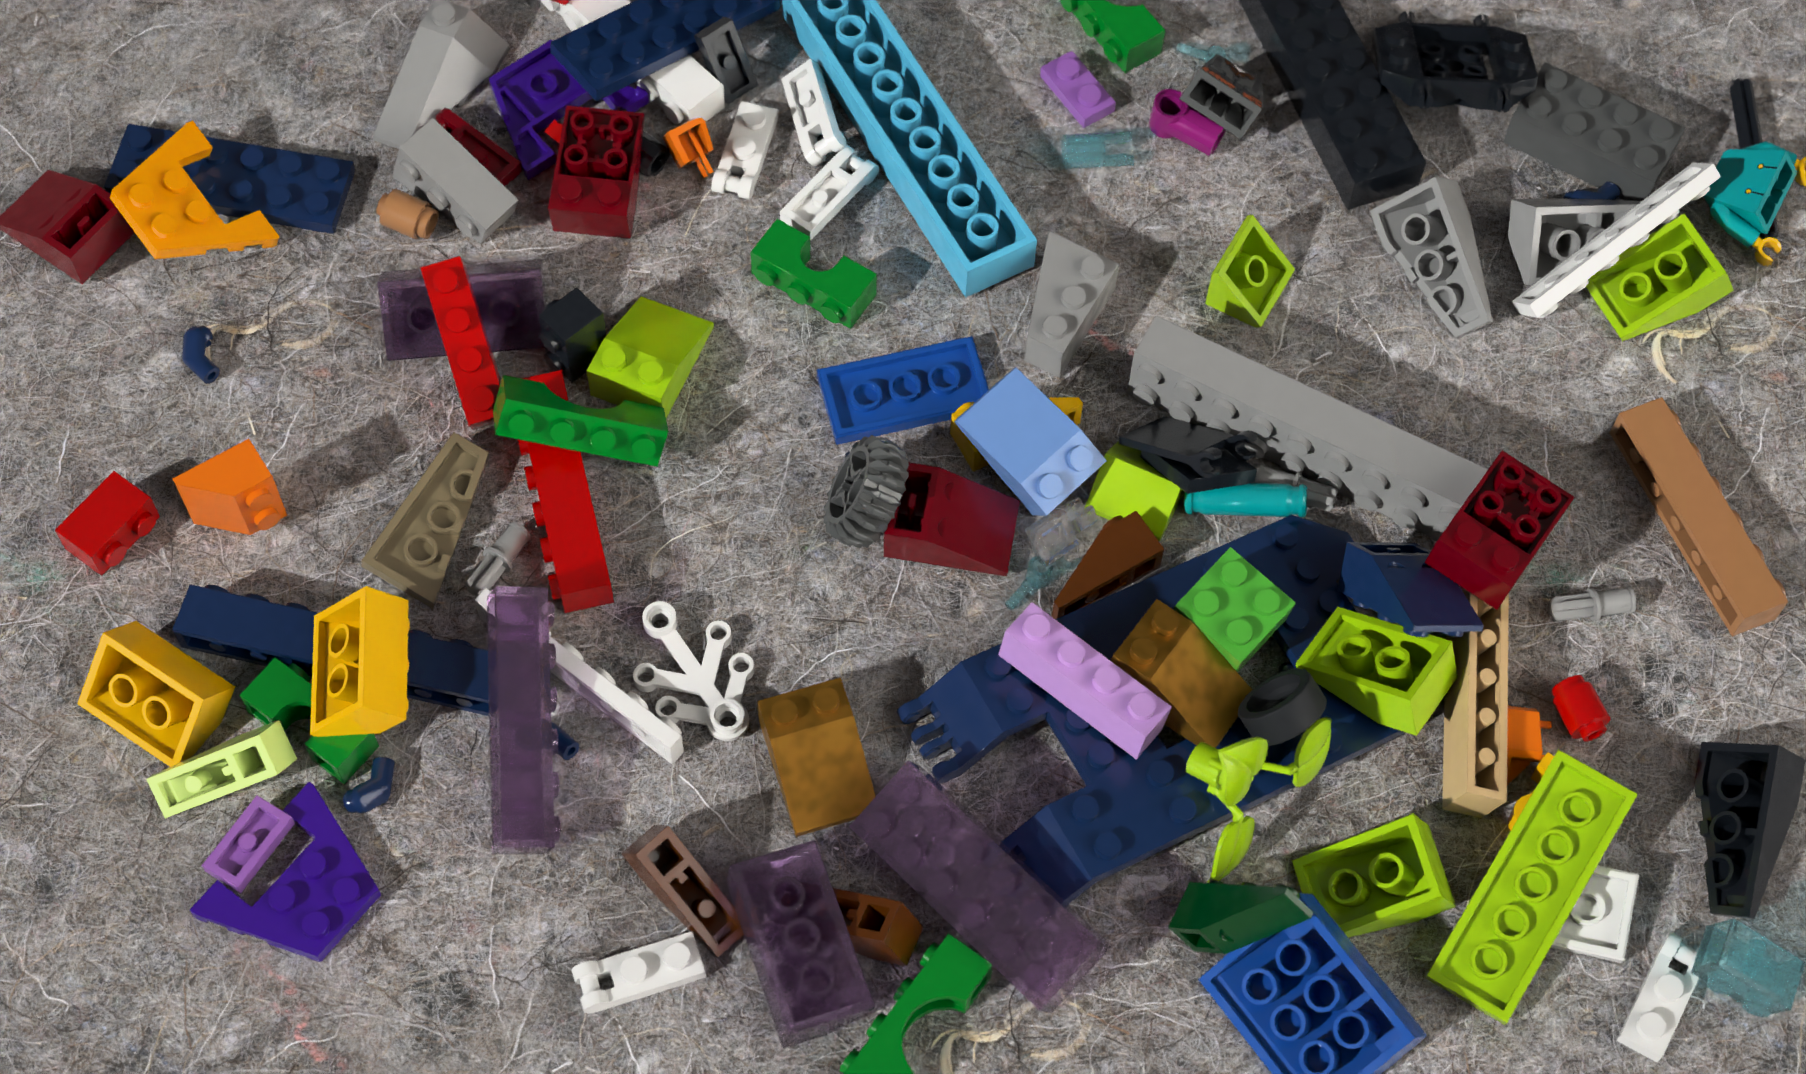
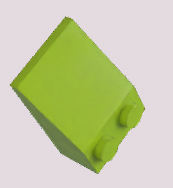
M1685 213L1650 234L1649 238L1640 245L1625 250L1618 256L1619 261L1615 265L1595 273L1588 279L1589 283L1586 286L1622 342L1696 314L1734 291L1726 271Z
M641 296L605 336L587 369L590 395L615 405H620L623 400L663 407L667 418L714 328V323Z
M1341 607L1335 609L1295 663L1296 668L1306 669L1316 683L1378 724L1415 736L1419 734L1458 677L1452 641L1430 634L1428 637L1411 636L1403 632V626Z
M1415 814L1408 815L1292 860L1302 893L1313 894L1348 938L1417 922L1457 907L1430 827Z

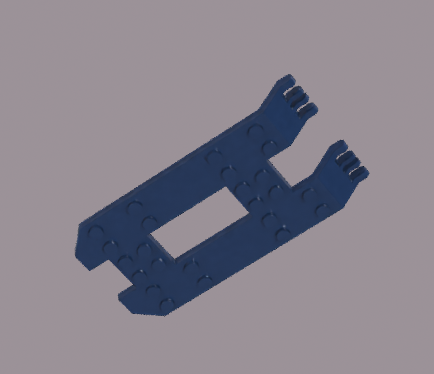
M1290 515L1055 620L1111 661L1114 653L1156 599L1174 609V606L1231 547L1296 602L1287 620L1272 635L1290 663L1296 668L1295 663L1337 607L1357 612L1347 596L1338 591L1347 542L1354 541L1348 532ZM1001 644L961 661L921 696L903 704L896 711L902 723L907 725L926 716L929 712H932L936 720L932 723L916 728L911 734L915 745L927 742L919 749L923 759H932L940 753L947 751L951 746L954 749L955 757L941 761L932 768L931 773L938 784L946 783L961 776L1008 736L1045 719L1086 784V787L1047 804L1004 840L986 848L980 854L986 867L990 868L998 866L1014 854L1021 863L1019 866L1005 870L996 877L995 882L1001 890L1029 876L1030 879L1011 888L1004 894L1008 904L1015 905L1036 891L1043 901L1041 903L1030 906L1018 914L1017 920L1024 931L1048 921L1096 882L1233 817L1231 811L1217 796L1207 792L1209 784L1186 772L1187 761L1191 752L1196 747L1195 744L1186 739L1166 748L1159 735H1157L1136 760L998 655ZM1317 683L1326 697V708L1320 718H1325V716L1331 718V741L1326 760L1316 776L1406 733L1378 724ZM1239 717L1218 744L1217 749L1220 750L1239 741L1252 738ZM1304 732L1281 744L1268 746L1265 762L1279 765H1289L1294 762L1295 751ZM1261 769L1254 776L1247 794L1236 805L1243 812L1295 787L1292 783L1294 774L1286 775Z

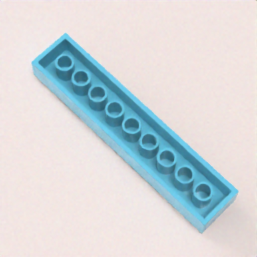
M782 0L783 18L809 58L820 65L824 81L965 298L1034 267L1037 239L876 0Z

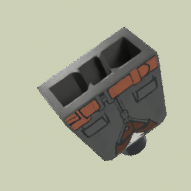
M1216 54L1201 66L1181 95L1180 100L1241 139L1263 108V87L1258 79L1221 55Z

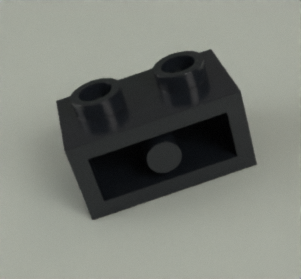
M577 287L560 300L556 299L550 302L543 312L539 314L542 331L539 336L546 352L543 355L544 360L553 372L562 370V373L572 383L587 372L592 359L606 336L603 312Z

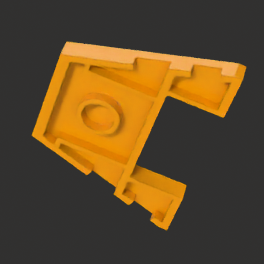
M193 120L187 122L116 185L111 192V201L154 259L204 255L207 250L227 248L229 252L243 251L245 246L262 244V248L277 246L280 236L260 210L225 224L183 169L186 165L209 157L213 148Z

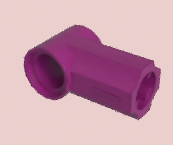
M1164 89L1160 91L1154 99L1149 118V128L1152 133L1163 139L1175 137L1208 156L1213 155L1226 129L1180 100L1183 93L1179 90Z

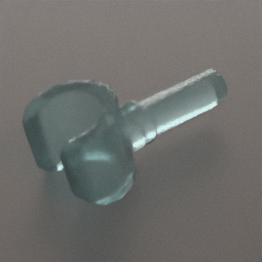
M1179 42L1176 48L1177 52L1198 58V60L1205 61V63L1216 54L1224 58L1226 57L1225 50L1220 46H1212L1207 51Z
M1041 556L1031 558L1025 580L1005 602V606L1013 610L1033 588L1040 589L1046 587L1053 572V565L1048 571L1040 573L1036 571V568L1040 563Z

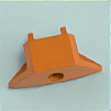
M691 119L668 131L662 137L678 169L695 162L703 179L708 177V174L714 172L706 158V155L714 150L704 119Z
M1508 705L1507 785L1530 762H1540L1545 756L1542 755L1541 728L1551 729L1552 723L1551 721L1540 720L1539 711L1535 708Z

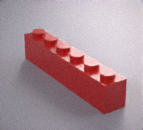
M562 370L522 378L544 383L554 394L569 401ZM518 439L521 456L530 455L532 465L524 467L529 491L537 490L540 501L532 502L537 527L545 525L548 537L540 539L545 563L553 562L556 574L548 575L553 600L562 599L564 613L614 603L611 582L581 452Z

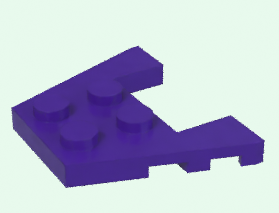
M551 39L489 78L493 96L518 160L521 162L523 173L528 181L556 163L555 152L537 133L548 127L554 119L557 121L564 117L566 105L579 107L593 98L550 53L551 41H553ZM628 85L602 98L612 110L620 106L629 112H636L650 103L649 93L639 86L634 89Z
M308 782L282 811L290 815L295 825L314 840L253 906L248 905L217 880L189 911L197 920L205 923L209 921L224 926L231 932L240 935L247 934L267 941L269 945L321 962L381 896V893L319 792L311 782Z

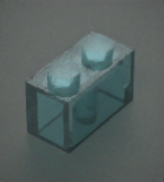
M1730 919L1706 926L1691 973L1707 982L1706 985L1710 990L1722 995H1728L1743 1004V1009L1748 1013L1759 1017H1768L1771 1014L1791 1010L1806 962L1736 919Z

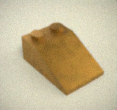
M1158 599L1155 600L1111 659V662L1172 707L1164 725L1196 746L1200 742H1205L1216 748L1239 717V705L1245 696L1252 691V688L1192 621Z
M841 677L757 701L760 727L796 837L879 813V806L856 722Z

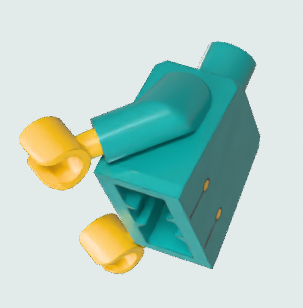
M1764 141L1742 149H1728L1723 152L1716 166L1721 177L1709 186V192L1703 197L1710 207L1712 218L1725 232L1746 248L1754 247L1756 249V261L1763 266H1770L1773 260L1763 252L1762 248H1770L1773 252L1779 254L1781 244L1773 237L1762 239L1759 235L1760 233H1768L1793 180L1795 179L1801 186H1806V171L1804 170L1806 169V157L1799 160L1797 159V154Z

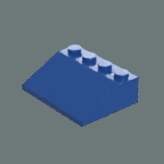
M1299 893V899L1314 912L1311 919L1228 953L1198 979L1272 1074H1381L1428 1036L1313 894Z

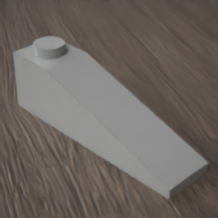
M434 0L417 28L374 131L373 140L399 149L405 141L431 118L436 120V115L444 108L451 110L456 105L461 107L468 100L467 95L480 83L483 85L487 84L489 78L496 74L510 49L509 44L471 9L445 0Z
M1435 176L1370 210L1382 246L1405 269L1406 272L1404 274L1412 283H1416L1428 298V304L1455 338H1460L1493 322L1471 217L1457 180Z
M1553 198L1511 199L1508 240L1524 284L1528 286L1534 285L1642 201ZM1669 222L1659 224L1654 229H1652L1649 232V234L1654 233L1655 231L1665 226Z

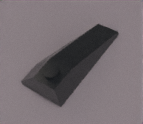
M1701 742L1694 786L1696 797L1701 800L1703 820L1699 821L1700 834L1706 840L1708 859L1705 861L1704 867L1710 913L1713 915L1755 919L1799 803L1806 762L1805 759L1780 745Z

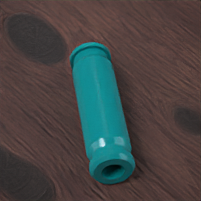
M1249 483L1189 494L1185 492V512L1192 515L1193 512H1199L1203 515L1272 517L1298 515L1299 517H1304L1307 514V486L1305 484L1292 486L1283 483Z

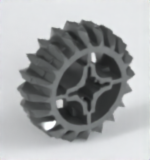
M871 435L870 437L865 436L859 442H856L852 446L851 452L845 454L843 463L838 466L836 476L832 479L831 489L827 493L828 501L824 506V511L826 512L823 517L824 524H826V532L831 534V537L850 547L853 545L858 548H867L872 542H876L880 538L881 532L887 531L888 523L891 519L895 518V511L901 505L900 499L906 491L904 485L909 477L906 471L909 466L908 459H906V451L888 439Z

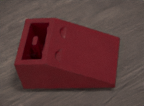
M566 105L548 205L553 231L631 239L637 205L644 113Z
M47 170L0 215V230L82 285L135 233L111 201V194L96 184L51 170Z
M1502 450L1441 534L1425 563L1498 610L1575 497Z
M909 462L906 470L909 477L904 485L906 491L900 499L901 505L895 511V518L890 520L887 531L884 532L883 557L1007 576L1020 501L943 468Z

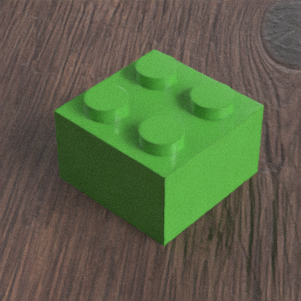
M1230 547L1174 606L1173 610L1192 621L1238 673L1287 620L1296 602Z

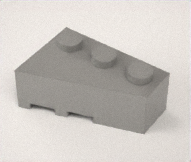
M431 118L399 147L392 177L422 200L431 203L434 209L453 222L467 237H472L482 244L514 214L518 199L434 118Z
M1050 230L1048 231L1027 335L1024 361L1052 375L1061 377L1113 294L1116 287L1119 263Z

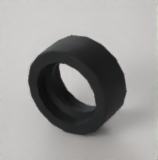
M1294 668L1282 671L1256 686L1245 696L1239 705L1238 716L1252 738L1262 737L1267 740L1268 746H1272L1298 736L1315 723L1326 708V697L1306 669Z

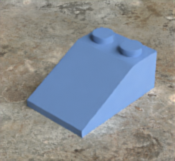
M1016 367L954 421L1031 515L1047 516L1107 461L1084 432Z

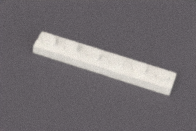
M1692 162L1511 301L1520 315L1542 318L1554 312L1558 307V302L1565 296L1577 293L1585 288L1591 276L1598 271L1606 270L1619 261L1618 256L1629 247L1638 246L1646 241L1652 229L1659 224L1667 223L1676 218L1680 213L1679 209L1689 201L1697 200L1707 194L1710 190L1709 186L1721 177L1715 165Z
M485 588L475 599L480 619L673 765L684 753L682 732L673 721L665 716H662L660 719L648 711V705L640 696L631 691L628 694L615 686L616 682L613 677L601 667L591 668L583 661V656L575 647L567 642L561 645L551 637V632L542 622L535 618L529 621L521 615L518 606L504 594L498 597Z

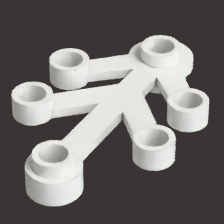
M656 601L649 604L642 614L644 630L652 638L662 640L684 674L657 669L650 663H642L633 671L635 687L641 692H651L658 687L700 695L707 707L683 704L673 696H664L655 705L656 717L660 719L662 716H665L674 723L681 720L707 725L710 734L721 741H733L743 736L749 726V714L747 709L741 704L746 681L751 679L754 674V662L751 656L746 653H737L730 658L728 662L730 680L724 698L715 687L723 649L728 647L732 640L730 626L724 621H714L707 626V645L702 664L700 665L676 630L677 617L673 606L664 601ZM657 620L668 622L667 626L663 628H655L653 626ZM715 631L726 633V636L720 640L711 637ZM738 663H745L749 666L744 672L734 670V666ZM644 673H650L654 676L649 682L639 680V677ZM665 706L676 708L675 713L672 715H664L661 713V710ZM725 717H732L736 721L732 726L728 727L720 724V721Z

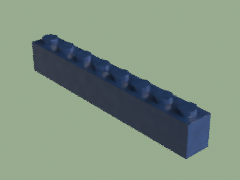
M209 584L205 588L189 585L172 629L182 648L267 666L276 657L286 666H289L291 663L296 664L308 676L312 677L314 615L318 614L317 612L310 611L307 607L298 603L290 602L286 605L272 603L265 597L249 593L245 596L231 594L226 589L217 585ZM409 630L407 698L509 720L523 676L519 657L502 648H492L489 651L475 648L469 642L461 639H450L448 642L435 639L428 633L420 630Z

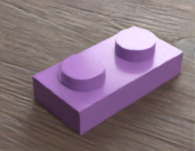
M1073 51L1041 67L1040 77L1083 128L1115 112L1116 102Z
M256 795L202 864L203 869L241 894L294 826L293 818Z

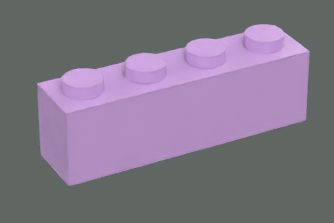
M1031 602L1005 631L998 654L1001 658L1136 760L1162 731L1172 707Z

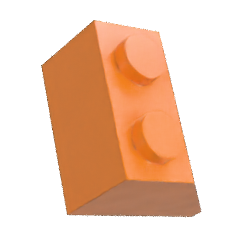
M250 439L172 478L190 518L197 525L252 535L259 530L272 528L280 519L288 516L274 479Z

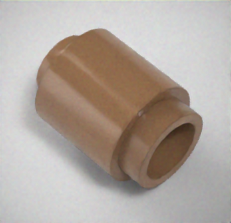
M397 188L393 189L389 194L384 193L376 210L377 215H380L381 225L413 239H418L419 237L428 239L432 235L439 218V211L433 209L431 203Z

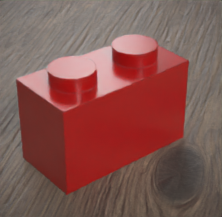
M113 471L55 529V532L67 551L102 576L110 567L118 565L124 559L127 550L140 537H144L151 532L160 515L150 496Z

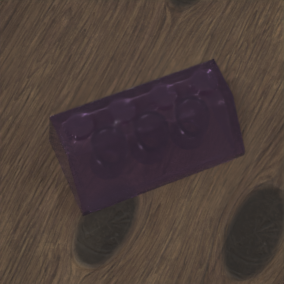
M542 259L465 265L492 352L545 348L539 336L542 332L539 314L547 306ZM421 269L381 272L377 284L387 361L447 356Z
M816 840L730 865L726 884L782 1048L784 1049L825 1036L874 1010V1002Z

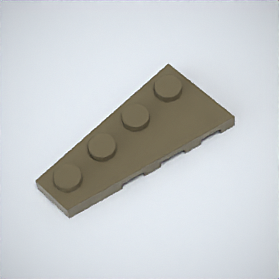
M453 432L361 560L362 567L434 609L486 468L489 452Z

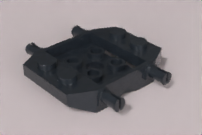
M1404 11L1399 15L1398 23L1374 29L1373 46L1380 82L1408 106H1417L1421 109L1425 107V109H1428L1430 107H1444L1457 104L1473 109L1497 110L1500 113L1502 110L1505 113L1519 101L1536 91L1538 74L1527 36L1497 26H1490V19L1487 15H1484L1483 19L1482 14L1476 16L1473 20L1474 25L1416 23L1414 13L1409 11L1407 16V11ZM1482 55H1488L1494 80L1488 79L1487 68L1485 67Z

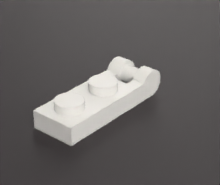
M810 58L781 80L802 152L806 160L816 167L826 160L828 153L840 151L846 147L847 142L843 133L839 130L821 67ZM823 134V139L817 141V137Z
M744 101L740 102L721 161L713 176L711 188L713 192L724 194L725 191L738 193L740 198L749 200L752 198L778 120V109ZM731 174L740 175V176H742V177H741V178L734 177V176H731Z
M846 145L780 211V220L810 236L811 241L865 185H869L878 175L879 166L869 159L866 161L858 157V151ZM850 169V170L853 171L854 173H853L852 175H850V174L847 173L846 171H848V170Z
M693 931L602 960L582 962L571 970L575 983L581 985L583 996L580 998L584 1013L587 1014L609 1009L706 978ZM611 976L614 987L602 990L598 980Z
M1670 931L1663 940L1616 1039L1621 1044L1657 1063L1662 1059L1699 977L1711 956L1710 952L1699 946L1695 950L1681 943L1682 938ZM1672 958L1687 965L1684 974L1668 967Z

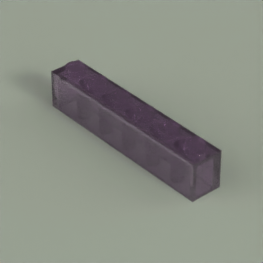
M496 586L487 596L492 854H545L555 848V842H558L560 839L561 823L559 816H554L553 798L558 797L560 783L558 773L553 772L552 755H556L558 750V732L556 729H552L551 712H555L557 706V690L555 686H550V669L555 667L556 649L553 643H549V627H552L554 624L555 608L553 601H548V588Z

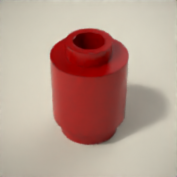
M1575 675L1562 680L1552 688L1551 692L1555 697L1552 703L1573 739L1582 738L1584 742L1597 739L1607 731L1606 725L1610 722L1611 717L1591 682H1585L1582 675Z

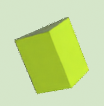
M1253 215L1246 216L1212 272L1205 304L1252 327L1259 328L1262 327L1295 268Z
M1118 441L1104 455L1107 461L1099 468L1084 510L1108 520L1119 515L1124 518L1137 511L1160 542L1185 491L1140 457L1141 450L1120 445Z

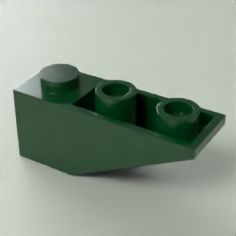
M1211 880L1209 883L1189 882L1168 928L1193 951L1228 954L1311 919L1314 912L1299 899L1300 895L1296 890L1283 884H1275L1274 887L1258 886L1250 882H1243L1241 885L1225 884L1217 880Z

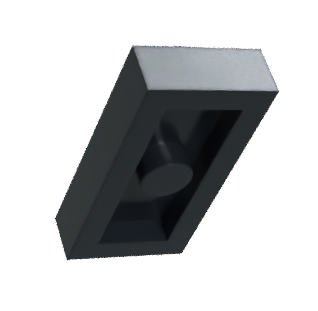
M724 16L694 35L709 73L723 84L724 103L730 104L759 86L732 19Z

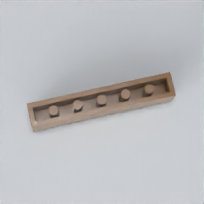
M1662 397L1620 412L1609 433L1732 637L1776 620L1788 603L1785 589L1781 582L1775 579L1767 568L1760 548L1753 544L1746 534L1739 514L1732 510L1725 500L1720 483L1714 476L1709 474L1704 466L1699 449L1688 440L1683 432L1676 412L1669 409Z

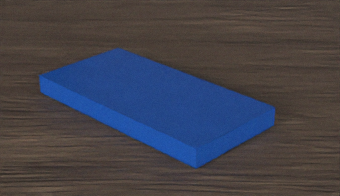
M972 336L817 369V380L836 445L861 440L865 436H880L951 420V414L960 406L968 402H976L989 390Z

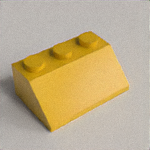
M365 586L314 615L310 735L325 737L380 734L407 720L409 707L407 698V673L409 670L408 632L410 629V621L408 619L409 600Z
M134 621L103 632L77 704L171 767L191 758L220 725L235 686L150 629Z

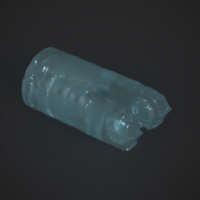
M1132 131L1064 134L1061 143L1064 169L1134 166L1132 155L1125 153L1105 155V144H1126L1132 141Z

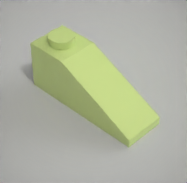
M280 720L241 734L160 771L146 780L164 817L167 818L276 776L296 761L297 757Z

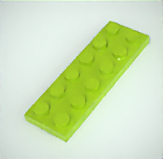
M1558 749L1432 965L1426 979L1506 1025L1638 794Z

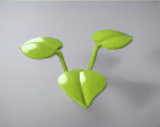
M1325 716V718L1318 719L1304 732L1296 748L1294 762L1289 765L1265 762L1268 742L1262 737L1248 738L1220 750L1205 742H1200L1193 749L1187 761L1186 772L1209 784L1207 792L1217 796L1231 811L1233 816L1232 822L1227 824L1219 838L1208 883L1211 880L1220 881L1231 873L1243 860L1250 848L1254 835L1255 821L1250 816L1244 817L1243 812L1236 804L1247 794L1254 776L1262 769L1286 775L1294 774L1292 783L1296 787L1308 784L1318 774L1326 760L1331 741V718Z

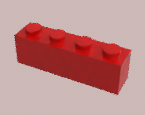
M460 256L420 267L468 425L474 430L494 424L493 408L501 380L465 263Z

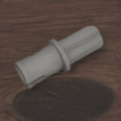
M1263 464L1260 465L1254 482L1283 483L1292 486L1305 484L1307 486V505L1326 511L1333 509L1338 495L1336 488L1302 478V473L1297 472L1295 476L1266 467Z
M509 523L494 545L483 550L484 557L464 581L467 587L466 590L477 597L485 588L490 590L503 572H509L512 569L511 562L525 544L532 539L529 531L519 523Z
M1631 586L1604 591L1588 588L1585 593L1553 597L1549 601V613L1556 622L1590 618L1591 621H1598L1600 616L1633 613L1636 610V596Z

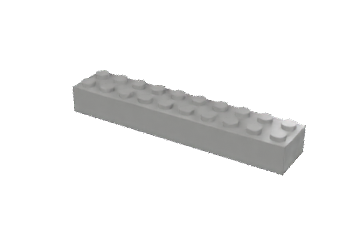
M1157 315L1134 352L1127 394L1133 396L1139 403L1159 408L1169 413L1174 419L1232 435L1248 430L1253 431L1257 434V440L1251 443L1244 441V445L1248 451L1256 452V458H1265L1279 465L1289 474L1296 475L1299 472L1302 473L1303 477L1311 481L1334 487L1338 490L1339 494L1354 500L1361 508L1369 511L1375 510L1388 516L1399 526L1409 529L1413 528L1430 536L1434 542H1437L1488 470Z

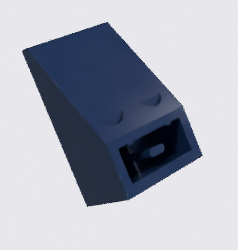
M1347 542L1338 591L1352 598L1354 605L1376 611L1379 619L1403 626V632L1411 636L1428 637L1429 632H1440L1448 636L1462 637L1464 632L1483 631V623L1460 586L1425 563L1431 552L1430 550L1417 543Z

